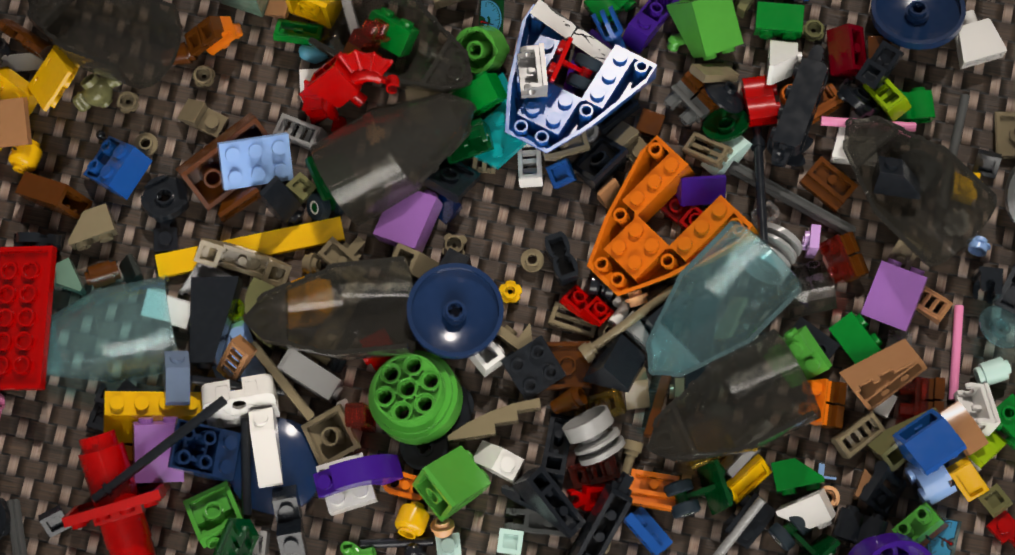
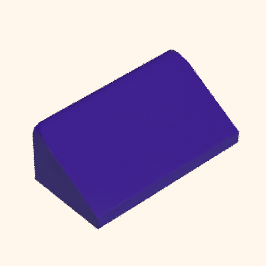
M726 175L681 178L676 192L680 205L683 207L711 205L720 195L725 198Z

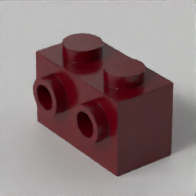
M847 23L826 30L831 76L843 79L856 76L866 61L863 27Z

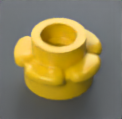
M506 281L505 284H501L499 287L503 302L516 303L519 301L522 288L515 281Z

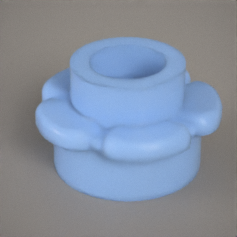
M977 235L968 240V251L972 255L983 257L986 255L987 250L991 249L988 240L983 236Z

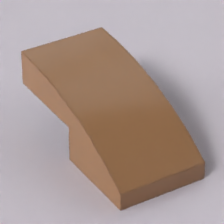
M959 401L954 402L939 412L967 447L963 451L965 456L972 455L989 443L975 420Z

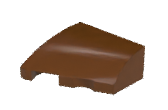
M0 19V31L21 43L26 51L43 61L45 60L54 45L11 19Z

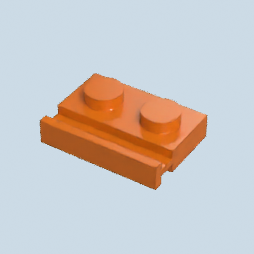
M632 469L631 476L634 477V480L629 488L632 490L630 497L633 498L631 505L671 512L672 506L676 505L675 495L667 497L664 486L678 481L680 476Z

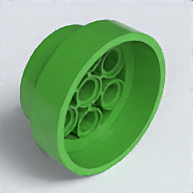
M414 350L393 356L377 370L370 384L368 401L374 420L387 435L404 444L421 445L441 438L453 427L462 409L463 392L458 377L443 359L430 352ZM421 364L417 372H411L413 366ZM394 372H398L397 377L389 381V376ZM438 379L434 387H428L431 380ZM415 387V390L411 395H405L406 391L409 388ZM392 395L391 401L383 404L384 398ZM432 402L429 410L422 411L424 404ZM405 410H409L408 416L400 419V414Z

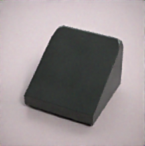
M131 253L127 254L119 264V268L126 284L132 285L143 280L144 276L136 258Z

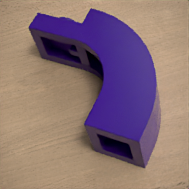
M377 454L354 458L330 465L329 469L313 474L318 498H325L364 485L383 486L404 478L398 455Z

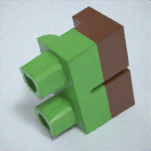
M925 501L897 524L892 531L906 535L922 546H925L930 542L925 535L933 540L949 525L936 509Z

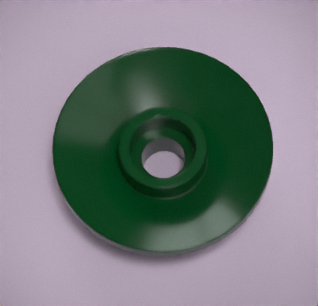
M722 108L718 109L704 120L703 132L707 138L714 141L723 142L735 139L747 130L749 126L748 114L744 110L735 114Z

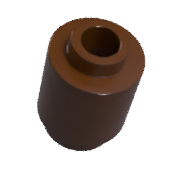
M107 260L88 266V272H84L88 286L93 285L94 289L116 283V280L121 279L116 260L112 262Z

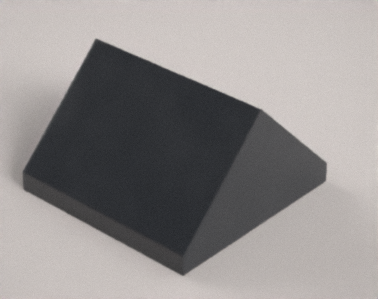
M602 134L590 146V150L581 154L571 166L574 173L596 192L628 161L629 151Z
M620 334L599 349V353L583 378L584 382L627 393L630 391L646 361V355L623 334Z

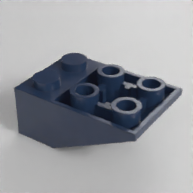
M176 418L174 432L188 421ZM200 424L171 447L168 467L216 481H233L241 433Z

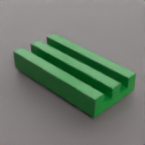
M278 19L273 33V40L319 47L324 32V25Z

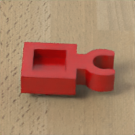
M582 485V492L571 488L567 490V493L571 496L575 495V499L571 503L576 509L580 507L583 511H591L605 485Z

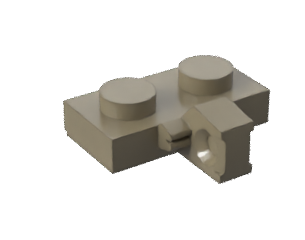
M332 236L316 254L347 283L355 271L363 274L368 269L359 260L362 255L358 253V250L365 244V241L359 236L351 245L346 241L342 245Z

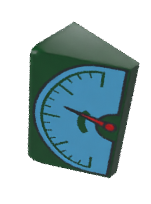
M480 0L479 26L490 25L500 30L503 34L504 0Z

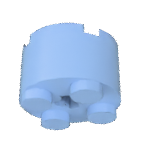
M910 462L906 463L907 467L904 468L905 474L911 484L916 482L918 485L917 494L922 503L926 501L932 506L957 491L955 485L950 487L951 483L949 480L952 478L944 465L927 476Z

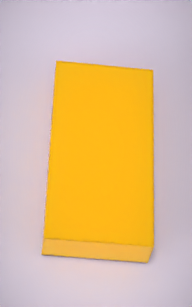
M759 454L726 482L733 493V501L736 504L772 473L768 464Z
M968 456L946 468L968 502L989 491L987 484Z

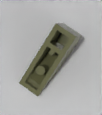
M925 412L886 429L867 445L877 460L885 461L890 466L892 472L907 461L903 458L892 435Z

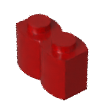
M767 75L742 78L741 89L746 113L749 117V127L777 124V114L781 106L780 102H776L774 97L777 95L776 83L766 85Z

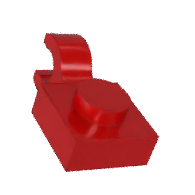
M1005 510L987 524L986 528L1002 545L1008 540L1015 548V520Z

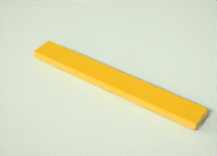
M339 216L224 240L223 242L252 249L268 256H274L325 245L332 236L338 242L345 241L341 217ZM198 246L156 254L155 260L159 278L164 279L191 273L197 263L193 259Z

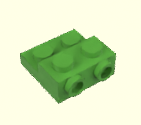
M806 325L798 330L796 327L791 328L779 340L777 337L771 339L765 344L766 348L762 352L774 372L776 373L780 370L791 388L827 371L832 366Z
M227 481L183 501L197 539L203 548H216L228 518L244 519Z

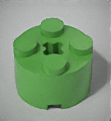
M490 25L465 28L458 34L454 43L456 45L454 56L457 64L464 71L470 73L497 70L503 65L510 51L502 32Z

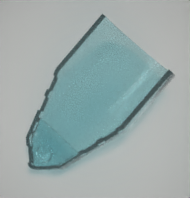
M730 221L679 273L646 341L648 372L654 376L682 377L742 346L750 344L802 292L803 289L800 281L787 264L763 240L739 222Z
M164 275L97 289L51 315L46 376L120 383L126 379L130 381L163 374L164 351H179L167 301L166 283L170 282V278Z

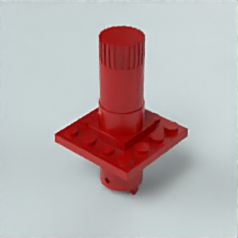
M115 429L78 440L82 454L78 455L90 497L102 488L101 485L104 482L106 484L131 466L124 442H118ZM133 476L114 490V494L111 497L108 495L98 504L91 498V502L73 507L62 517L64 528L71 526L72 530L87 526V523L93 520L95 527L100 526L109 555H157L144 510L159 504L166 495V492L171 488L169 482L150 483L137 487Z

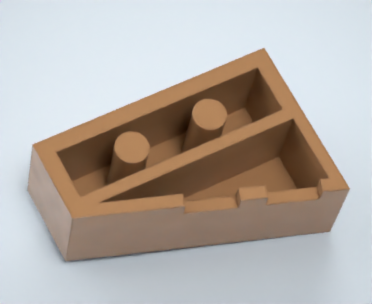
M904 338L839 372V374L868 411H872L928 367Z

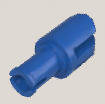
M613 6L608 7L615 23L613 26L604 9L600 10V15L606 26L605 30L597 14L591 15L603 41L609 42L613 48L616 44L628 50L621 36L624 31Z

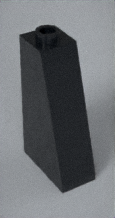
M239 276L191 277L190 363L197 367V370H211V366H218L243 287V280Z

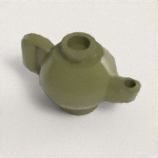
M92 73L81 81L80 84L84 89L77 92L72 98V102L80 112L87 111L91 106L101 107L102 109L106 108L113 102V88L120 86L123 81L118 77H98L96 73Z

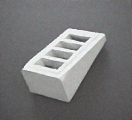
M526 144L523 148L533 146ZM536 148V150L522 151L520 149L517 152L520 187L543 186L541 150ZM536 156V158H532V159H523V157ZM524 166H537V168L523 169Z

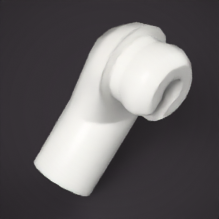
M616 296L612 302V305L617 307V309L608 321L614 326L623 321L629 313V304L625 303L622 296Z

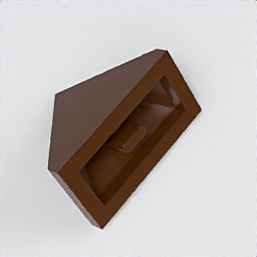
M238 188L223 199L218 211L221 221L223 223L260 199L261 196L258 188Z

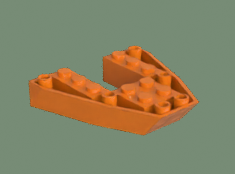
M658 135L640 151L604 218L587 263V267L617 296L691 271L758 236V231L754 225L722 195L670 245L646 224L676 194L680 179L695 175L689 164Z

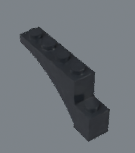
M297 485L273 488L272 504L277 522L276 537L280 555H308Z

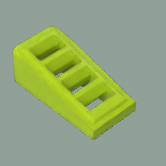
M888 78L884 80L885 84L875 92L873 91L874 89L864 84L863 88L892 121H896L911 109V104L907 97Z

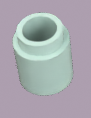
M1002 357L979 363L978 367L973 368L976 382L980 384L989 383V386L1008 380L1009 374L1012 373L1008 360H1003Z

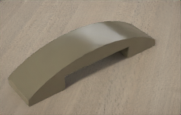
M206 238L200 239L193 259L195 262L214 268L220 266L260 278L268 284L283 289L292 269L291 265L255 250Z

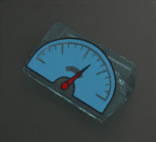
M942 517L949 526L933 540L927 536L930 542L924 547L932 555H954L962 522Z

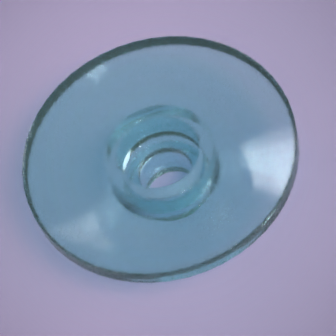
M998 306L987 307L979 317L981 332L989 342L1000 348H1014L1015 314Z

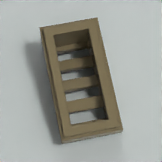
M869 411L838 432L830 441L842 458L850 459L886 429L874 412ZM869 421L875 431L871 432L865 422ZM859 427H861L864 433L867 435L866 437L862 436V434L858 430ZM851 433H853L856 439L858 440L857 443H855L851 438ZM844 439L848 443L850 448H847L846 445L843 443Z

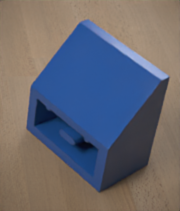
M108 136L101 144L100 150L94 159L88 164L83 175L113 194L127 200L153 160L135 146Z
M932 408L892 435L903 458L927 476L967 449L965 443L948 421Z

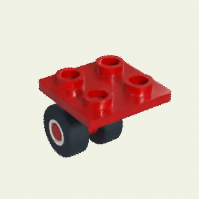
M569 36L565 40L562 39L556 48L555 54L558 57L556 62L552 61L547 69L548 82L554 83L561 66L577 72H570L566 83L586 92L592 82L590 80L592 72L598 73L603 63L583 53L577 54L574 60L576 65L565 60V56L573 41V38Z

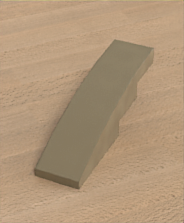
M540 398L513 403L490 411L447 436L448 443L496 437L495 427L519 424L518 414L541 411Z

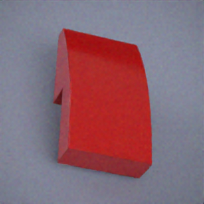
M676 194L660 209L664 215L684 230L703 213L697 206H681Z
M577 284L559 301L573 314L598 327L615 312L598 296L592 299Z

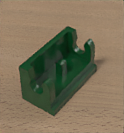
M481 118L437 133L444 156H447L450 164L494 149L489 126Z
M228 518L213 555H251L259 538V534L251 519Z

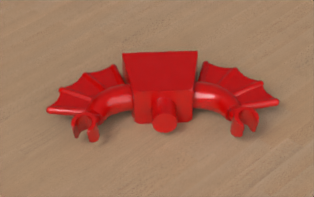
M357 49L350 53H342L340 51L315 71L310 81L304 80V90L299 93L303 101L301 110L309 116L311 124H316L329 118L333 120L332 133L337 134L338 128L345 132L347 120L339 116L336 107H342L350 100L360 108L368 98L360 91L362 85L367 82L386 84V91L390 94H396L397 87H399L398 76H384V73L394 61L379 56L375 51L370 53H364Z

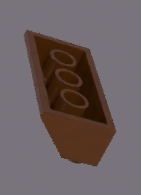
M249 113L175 170L207 211H209L236 190H223L217 143L269 134L252 113Z

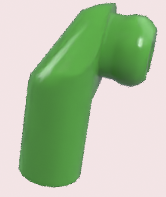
M680 33L671 35L668 38L667 48L670 51L676 52L679 46L686 45Z
M344 541L340 545V551L343 555H377L374 547L361 549L351 541Z

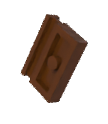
M822 156L799 182L801 186L835 213L858 187L854 181Z

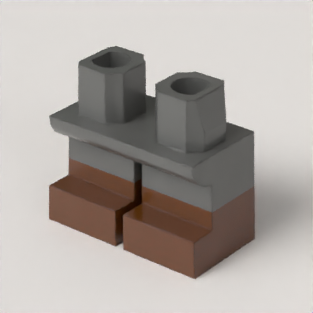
M689 70L677 84L671 87L670 93L663 103L671 112L679 105L685 109L678 119L686 128L695 122L699 124L719 108L708 96L704 83L693 76Z

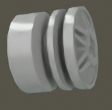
M767 222L768 244L760 245L758 236L752 238L751 242L746 245L741 253L739 262L754 278L770 285H780L789 274L791 265L796 262L797 257L801 254L803 246L800 240L789 230L778 224Z
M607 405L588 409L570 419L562 427L570 444L579 443L574 448V452L576 455H579L578 460L581 466H589L601 462L618 452L626 444L623 436L619 435L620 430L618 427L608 428L615 420Z

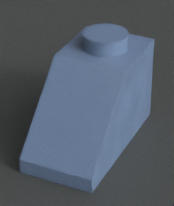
M164 351L162 373L165 405H190L189 351Z

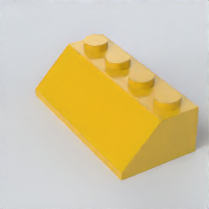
M105 391L103 433L115 429L118 442L123 441L124 444H133L132 422H137L138 418L152 417L153 421H163V417L174 416L178 417V419L189 421L203 410L201 392H190V405H165L164 392Z

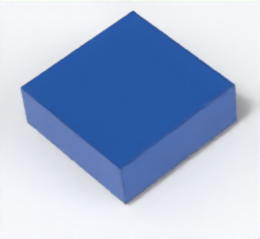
M564 158L545 167L553 188L556 190L577 180L569 158Z

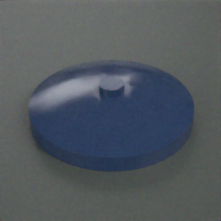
M872 0L870 15L876 30L888 41L908 49L926 50L945 45L959 34L965 20L966 5L964 0Z
M448 263L430 269L416 281L407 301V320L414 338L424 349L442 358L463 359L482 352L497 337L503 321L504 306L497 285L486 273L468 264Z
M277 418L283 485L259 488L251 441L252 509L265 514L275 515L272 504L273 488L296 484L301 507L306 505L317 493L313 474L317 473L316 466H319L305 437L301 424L285 418ZM240 439L234 479L230 483L236 495L242 500Z

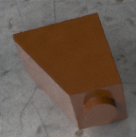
M26 171L15 193L32 203L77 221L82 212L90 209L93 201L65 183Z

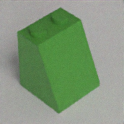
M680 0L666 5L693 58L703 57V61L711 60L717 57L716 53L722 52V54L736 51V46L744 44L732 0Z
M462 445L422 468L412 483L413 487L441 523L485 492L491 484L488 474L477 466L473 455L468 450H465Z

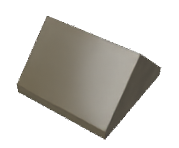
M341 404L301 425L318 465L354 455L361 448Z

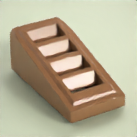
M925 286L923 293L926 296L918 304L916 311L938 325L953 303ZM931 298V299L934 300V302L931 304V306H930L929 309H928V308H926V307H924V306L926 305V303L928 302V300ZM940 304L942 306L937 314L934 313L933 310Z
M238 335L234 337L228 344L216 370L226 379L238 381L257 352V349L243 336ZM228 361H230L237 368L235 369L232 365L228 363ZM225 366H226L231 372H233L234 374H231V373L225 368Z

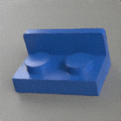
M639 507L623 520L651 555H660L673 543L644 507Z

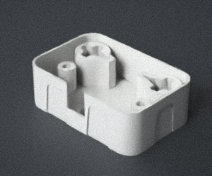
M265 373L241 377L242 389L230 391V380L202 385L203 410L220 396H223L227 401L224 407L207 419L208 426L221 429L241 426V418L249 417L248 411L272 407L276 417H280L278 394L272 375ZM235 401L246 402L244 405L241 406L233 405Z

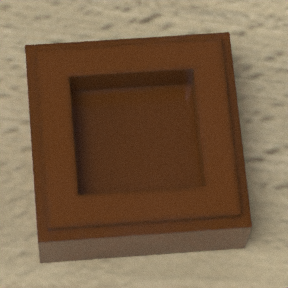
M643 108L636 129L640 131L639 133L654 138L660 133L665 115Z

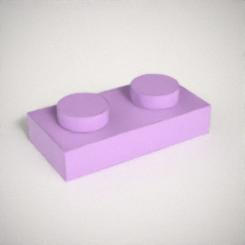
M811 224L809 231H805L804 236H802L801 244L803 246L802 250L805 251L804 258H815L819 250L821 225Z

